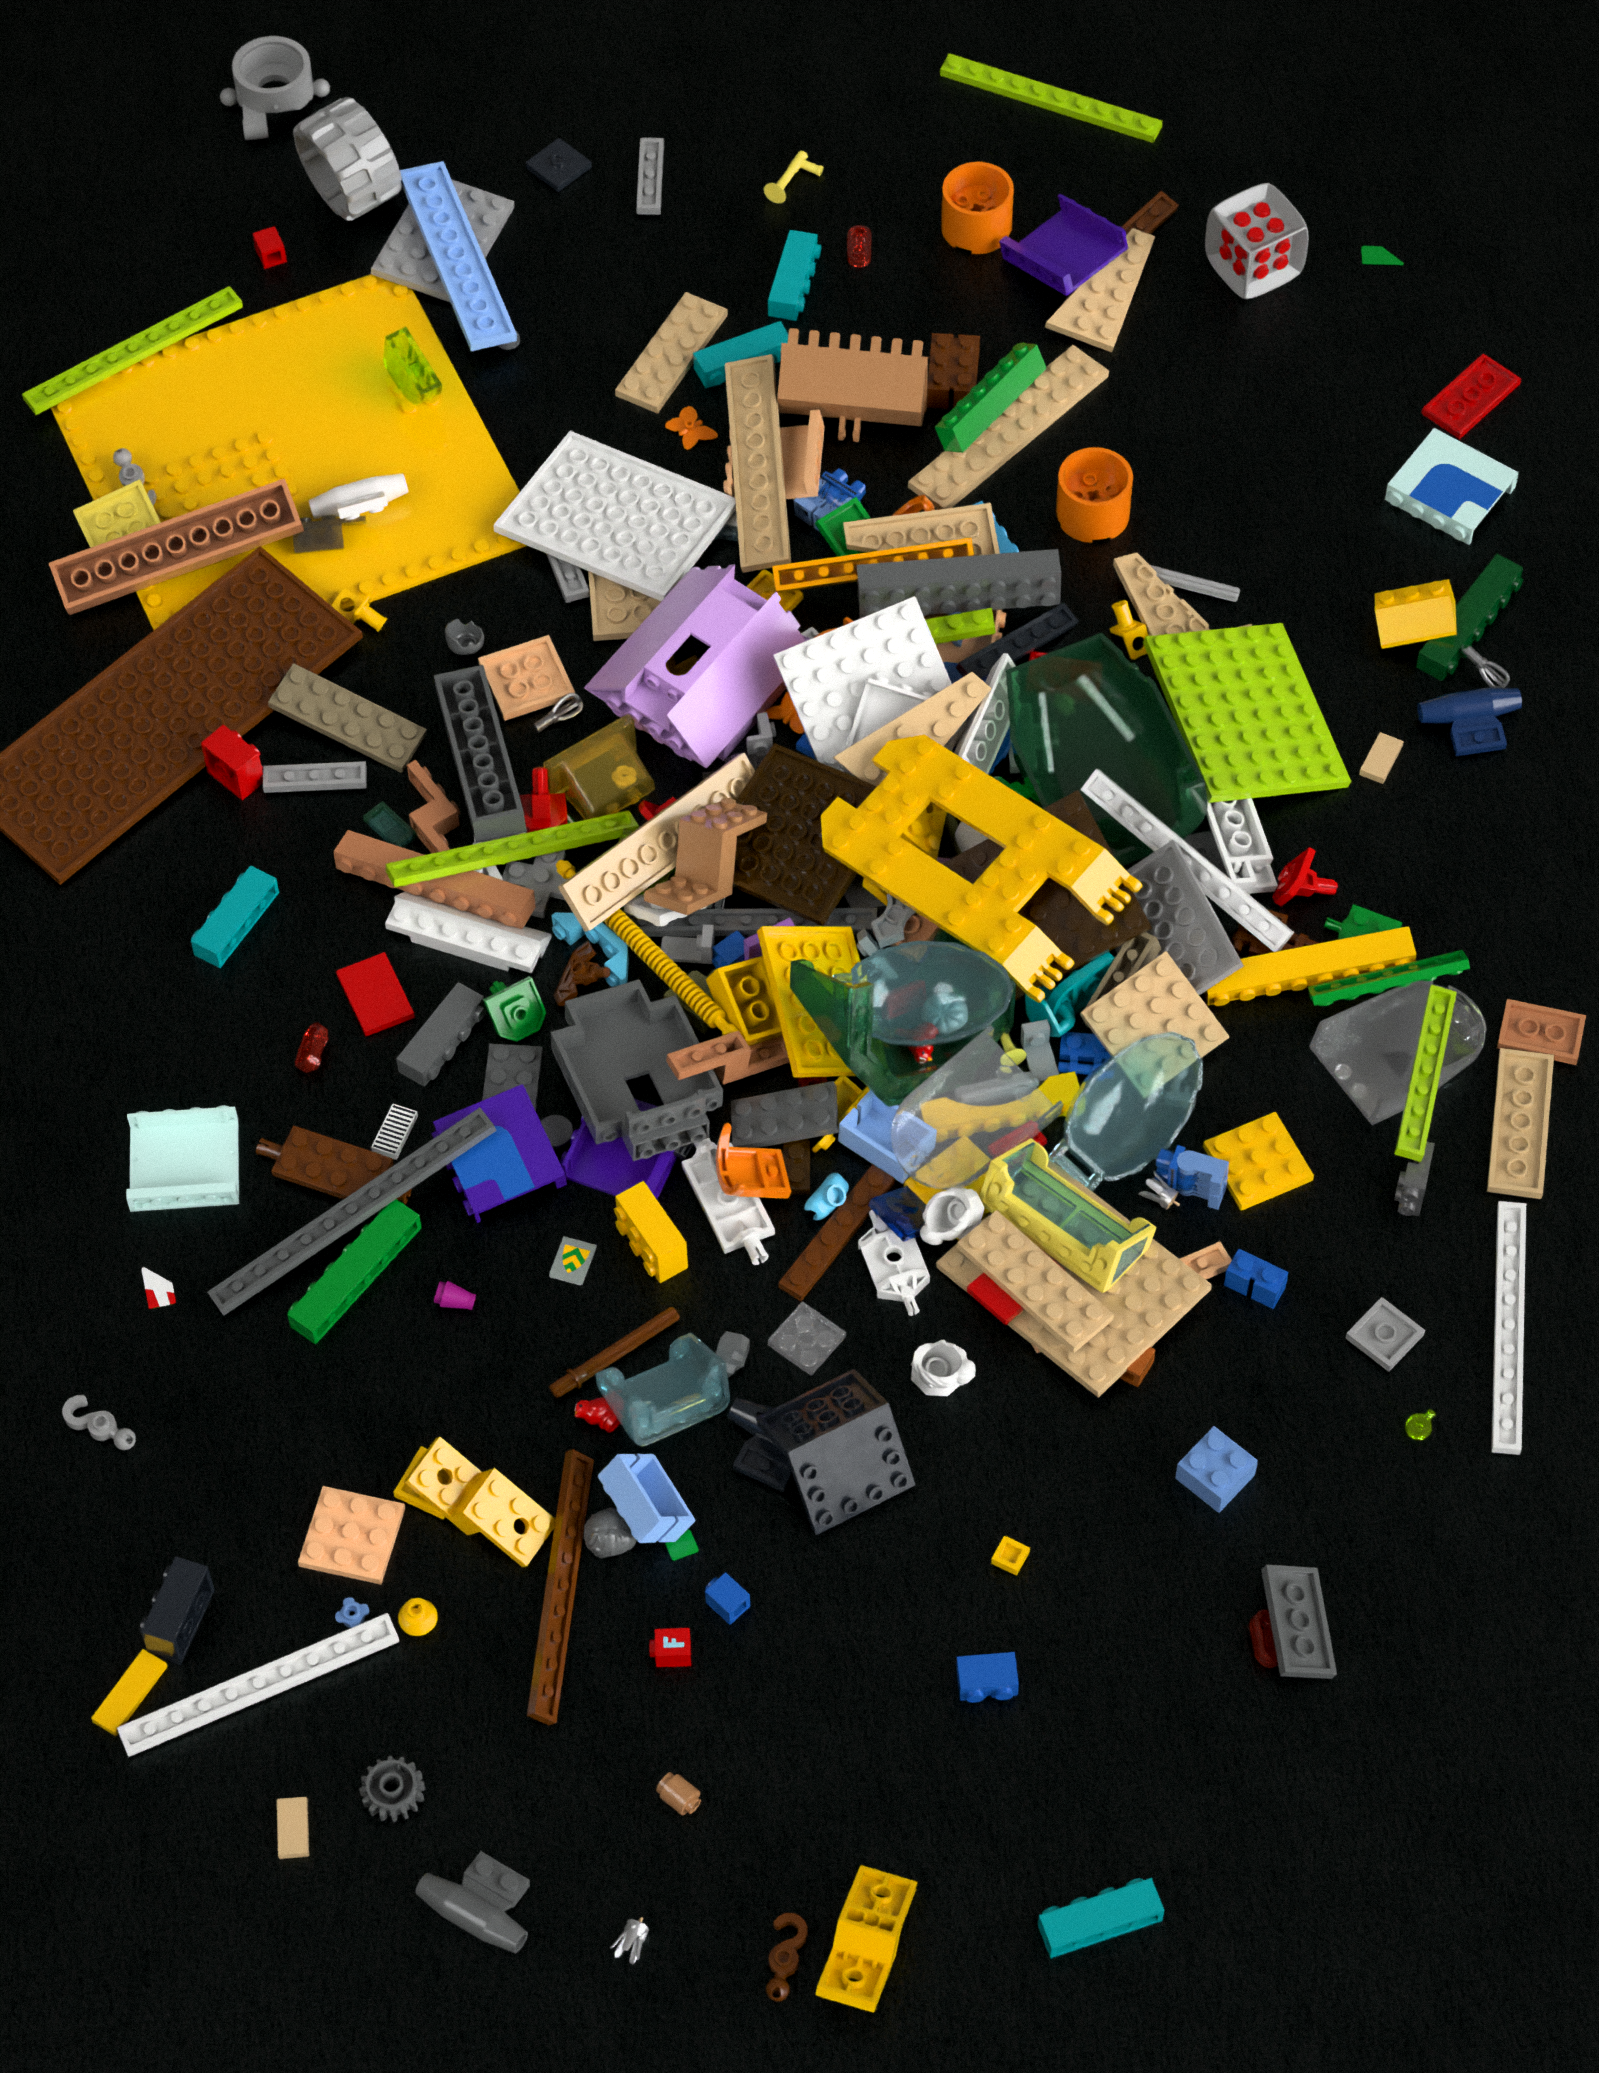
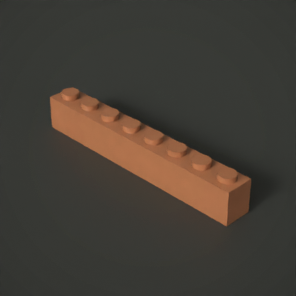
M347 830L334 850L336 869L385 884L391 888H394L386 874V864L424 855ZM473 870L395 887L412 895H419L436 903H443L458 910L467 911L482 918L492 919L519 929H523L536 908L534 890Z

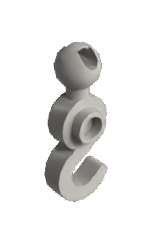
M125 448L115 451L113 461L117 466L122 467L119 472V479L122 485L127 486L139 479L144 484L145 476L142 469L136 464H131V452ZM149 490L147 495L152 505H154L157 496L154 490Z
M76 1395L65 1402L62 1414L70 1428L75 1430L88 1428L91 1436L99 1441L112 1438L114 1439L115 1446L121 1450H128L134 1446L136 1441L134 1432L127 1428L118 1429L114 1416L107 1411H97L78 1418L73 1416V1412L76 1409L87 1406L88 1402L84 1395Z

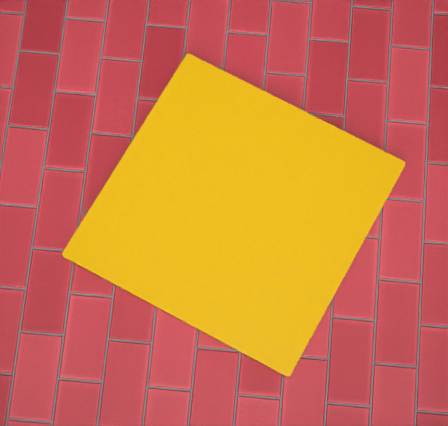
M371 274L179 340L51 407L93 501L124 487L119 479V472L122 467L114 463L113 454L118 449L125 448L132 454L131 464L140 466L144 473L145 480L143 486L146 493L148 494L149 490H154L157 499L153 507L161 522L285 478L304 531L261 547L330 605H332L343 589H347L362 601L369 595L371 597L370 603L527 546L494 532L495 522L520 491L416 295L411 288ZM404 474L409 493L388 502V506H384V509L380 512L369 513L367 511L359 513V517L351 520L340 519V516L314 519L309 500L335 487L370 477ZM255 549L136 591L153 630L158 628ZM345 598L341 600L340 607L342 610L348 611L354 609V603L351 599Z

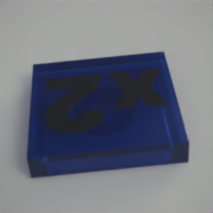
M908 1186L871 1199L868 1206L903 1242L921 1236L920 1230L925 1225L923 1213L926 1205Z

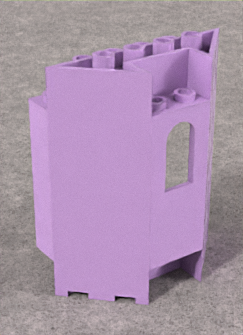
M729 565L726 569H721L720 566H708L705 570H701L699 567H692L584 687V689L606 702L608 707L617 716L626 718L637 729L646 731L657 742L666 744L678 756L685 757L690 761L694 760L705 768L716 757L724 761L757 723V714L769 709L787 689L773 655L810 640L798 631L800 624L790 611L785 612L779 604L781 598L778 593L775 592L767 601L734 579L735 565ZM690 635L710 647L688 673L677 676L671 674L666 669V662Z

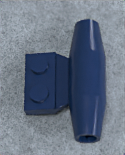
M1482 688L1448 693L1420 702L1417 705V712L1420 723L1453 724L1450 737L1455 756L1505 749L1507 742L1501 722L1496 719V716L1520 709L1522 707V698L1518 688Z

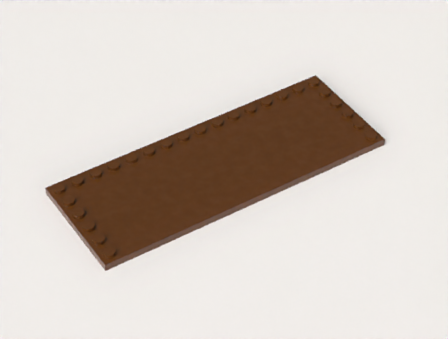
M259 546L0 753V831L61 885L206 766L201 742L224 724L230 730H236L242 737L274 711V709L268 707V701L293 663L318 675L362 639V631L265 549Z

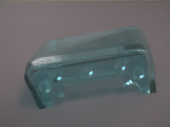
M692 1333L679 1337L671 1344L669 1349L670 1361L624 1380L623 1373L613 1367L596 1373L599 1391L628 1436L639 1446L649 1445L724 1411L729 1404L730 1394L726 1362Z

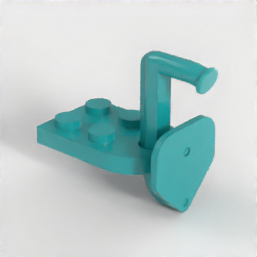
M1107 952L1090 961L1080 970L1073 971L1055 989H1048L1045 986L1040 988L1045 993V998L1040 1003L1025 993L1026 1014L1029 1020L1035 1022L1048 1019L1050 1037H1060L1074 1026L1075 1015L1086 1008L1114 961V957ZM999 980L991 985L993 993L998 996L1004 995L1005 992Z

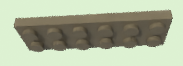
M294 663L268 701V707L400 773L404 771L427 734V729Z

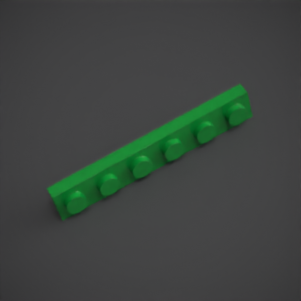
M1459 950L1309 986L1308 993L1314 1006H1327L1332 1004L1333 1001L1340 999L1353 1000L1361 994L1381 993L1386 988L1395 986L1399 988L1407 987L1411 982L1420 980L1432 981L1437 976L1445 974L1457 975L1462 973L1463 970L1470 969V965L1464 951Z

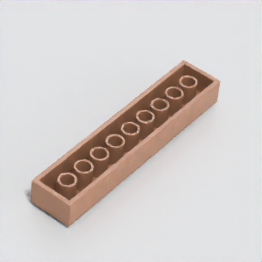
M284 478L50 562L49 566L65 609L69 615L258 548L259 546L304 531Z

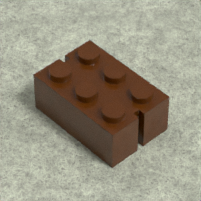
M932 333L927 408L949 409V390H954V408L957 402L962 400L971 391V388L977 385L980 336L958 335V338H954V334Z

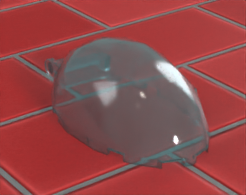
M913 941L901 943L899 946L882 948L861 962L858 961L851 969V973L833 975L836 992V1021L833 1022V1028L839 1030L858 1029L865 1035L895 1046L926 1048L961 1041L995 1022L1007 1010L1014 989L1006 969L985 952L966 948V946L951 942ZM846 983H852V1020H846Z
M1170 1031L1144 1036L1114 1052L1086 1077L1072 1099L1063 1125L1064 1138L1049 1154L1048 1159L1052 1163L1056 1162L1073 1179L1079 1181L1091 1191L1103 1179L1115 1181L1129 1174L1132 1175L1142 1170L1141 1168L1145 1167L1152 1159H1156L1161 1148L1167 1149L1172 1144L1189 1119L1194 1107L1195 1096L1202 1086L1203 1060H1201L1195 1047L1194 1040ZM1067 1150L1094 1173L1090 1178L1063 1155Z

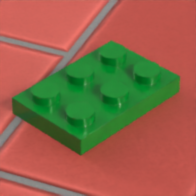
M857 497L816 521L815 525L837 557L867 553L850 550L846 547L843 522L871 519Z

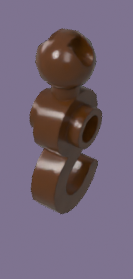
M794 1913L782 1914L774 1921V1928L776 1930H781L788 1925L794 1926L798 1930V1934L794 1938L778 1944L769 1954V1966L775 1976L767 1983L766 1993L774 2001H782L788 1996L790 1987L786 1977L792 1975L797 1970L799 1958L796 1950L801 1948L807 1939L805 1920L800 1915ZM780 1995L779 1998H774L773 1996Z

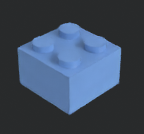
M1213 1426L1178 1463L1176 1479L1220 1513L1255 1476L1258 1460Z

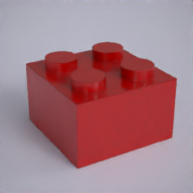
M223 724L201 742L207 772L242 801L263 784V766L260 762V752L253 744H247L236 730H230Z

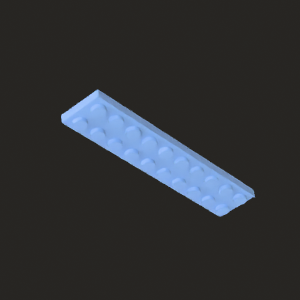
M441 161L400 170L402 177L401 185L470 350L474 351L517 341L516 331L444 162Z

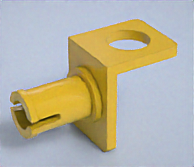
M343 589L331 605L352 624L356 620L362 619L376 629L377 632L387 620V618H384L369 607L371 599L369 595L362 601L347 589ZM345 598L351 599L354 603V609L349 612L342 610L340 607L341 600Z
M1126 600L1116 602L1112 605V608L1114 609L1118 625L1110 628V632L1124 638L1129 656L1134 660L1147 654L1144 646L1141 650L1136 651L1132 645L1136 637L1140 636L1145 639V636H1149L1146 625L1132 619Z

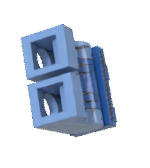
M840 468L832 474L825 471L819 480L818 496L796 498L794 500V515L810 526L814 524V528L819 531L815 525L817 520L855 497L861 503V499L866 493V486L858 480L851 486L847 485L848 475Z
M1177 1145L1175 1152L1161 1148L1156 1160V1166L1158 1167L1156 1173L1170 1188H1174L1180 1194L1185 1196L1195 1195L1207 1199L1208 1207L1218 1210L1227 1189L1229 1162L1198 1152L1185 1151V1147Z

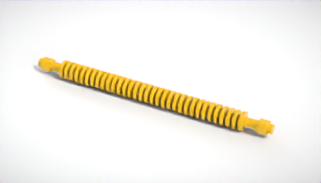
M559 860L556 863L557 872L564 879H569L576 874L575 867L569 861ZM618 909L603 920L710 1028L718 1027L722 1031V1036L736 1031L740 1032L734 1024H729L725 1020L726 1013L621 909Z

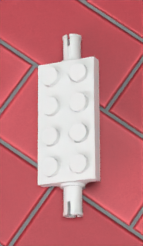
M709 1138L699 1143H694L696 1147L695 1155L690 1159L682 1161V1168L724 1253L726 1254L745 1246L754 1265L759 1264L758 1258H760L762 1263L765 1262L769 1256L765 1252L760 1240L774 1235L775 1229L759 1197L726 1195L722 1191L717 1177V1145L711 1142Z

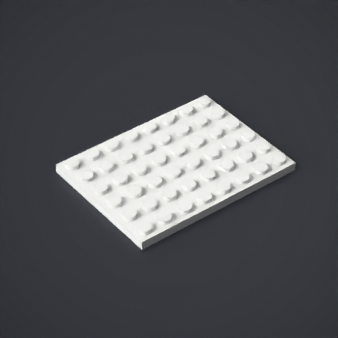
M569 431L495 522L494 532L662 601L689 572L736 511V501L730 495Z

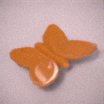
M691 406L683 408L679 417L671 419L665 425L667 429L679 432V435L683 436V445L687 450L691 449L699 439L712 440L718 437V434L713 429L707 426H700L702 425V420H697V411Z
M788 692L785 693L781 705L773 706L763 712H767L769 719H783L784 724L790 722L791 729L798 734L805 732Z

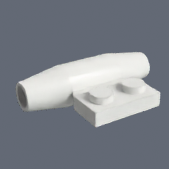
M403 473L375 476L335 487L310 499L309 504L314 519L340 516V519L351 520L359 517V513L367 511L369 513L380 512L384 509V506H388V502L409 493Z

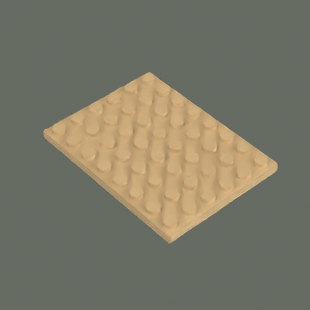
M1048 1159L1047 1167L1130 1225L1131 1221L1051 1159ZM1028 1177L1012 1192V1194L1058 1227L1075 1211L1073 1207L1031 1177ZM990 1212V1213L981 1221V1223H982L986 1218H988L992 1213ZM1078 1214L1064 1228L1065 1232L1090 1250L1098 1243L1106 1245L1112 1240L1118 1244L1122 1243L1083 1214ZM1153 1238L1149 1249L1104 1293H1101L1050 1256L1114 1314L1113 1321L1075 1353L1070 1351L1025 1309L1007 1325L1099 1398L1126 1372V1369L1149 1347H1152L1211 1290V1283ZM957 1244L936 1262L937 1268L966 1292L967 1286L983 1273L980 1268L957 1249ZM1130 1248L1122 1252L1114 1276L1122 1268L1125 1271L1134 1262L1130 1260L1136 1255V1252ZM1113 1278V1280H1112V1282H1111V1285H1112L1117 1279Z

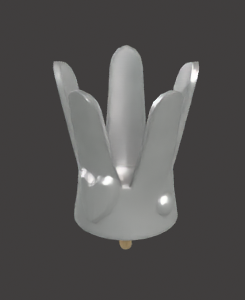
M1154 1171V1175L1159 1181L1155 1178L1147 1179L1146 1184L1158 1195L1148 1191L1140 1192L1139 1195L1158 1202L1166 1210L1172 1203L1180 1206L1175 1201L1179 1192L1174 1188H1170Z
M642 1917L639 1921L629 1919L624 1927V1932L610 1947L613 1948L620 1941L614 1952V1956L619 1957L633 1943L630 1956L631 1964H634L636 1959L639 1960L642 1943L645 1941L649 1931L648 1927L641 1923Z

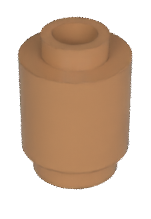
M671 1772L666 1774L656 1788L660 1798L681 1815H685L687 1812L689 1814L693 1813L701 1802L699 1799L700 1791L678 1774L674 1775Z

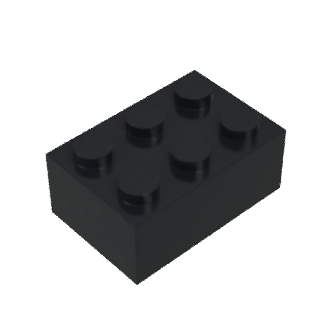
M175 1556L172 1565H168L164 1571L163 1585L153 1595L152 1609L149 1615H145L142 1619L140 1632L150 1654L181 1665L215 1589L207 1566Z

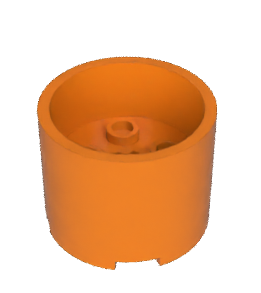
M971 162L956 167L946 176L942 190V233L946 241L954 248L958 246L966 250H972V254L989 253L1000 248L999 240L1009 236L1012 231L1014 186L1010 176L1003 169L990 163Z
M1084 448L1069 455L1061 464L1058 474L1056 514L1062 530L1072 538L1092 543V540L1108 537L1113 539L1126 528L1130 516L1133 473L1130 465L1121 455L1105 448Z

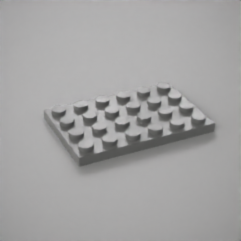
M452 180L483 256L486 258L514 209V201ZM409 204L371 267V275L450 302Z
M1171 840L1126 870L1143 885L1134 895L1152 926V929L1146 932L1157 937L1161 946L1157 957L1167 951L1198 995L1204 993L1244 966L1176 841ZM1123 944L1115 948L1117 954Z

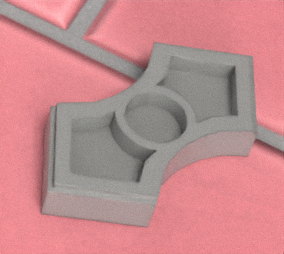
M887 894L888 903L884 913L870 923L880 948L904 940V926L907 920L916 913V911L890 894Z

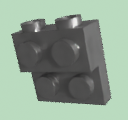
M1426 1142L1422 1161L1414 1160L1413 1163L1408 1162L1406 1172L1400 1171L1394 1200L1399 1201L1397 1212L1402 1215L1419 1216L1435 1143Z

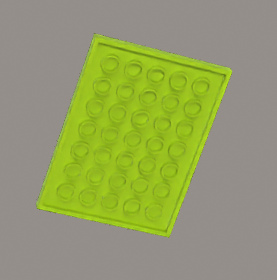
M1283 623L1145 636L1143 641L1144 647L1209 803L1349 787L1351 783L1350 777Z

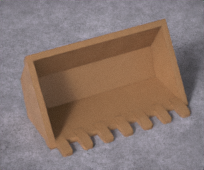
M789 329L788 344L781 343V366L777 397L780 413L810 415V410L820 409L822 417L840 418L838 440L844 441L846 436V420L855 421L852 434L853 442H859L861 421L922 426L924 413L927 411L928 357H922V341H913L911 356L901 355L902 340L897 338L892 340L891 353H880L881 337H872L870 351H860V335H851L849 350L839 349V333H830L829 347H818L819 331L811 330L809 332L808 345H798L799 330Z

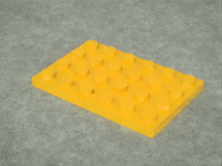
M762 926L758 929L757 934L793 1077L875 1076L882 1069L888 1072L852 928Z

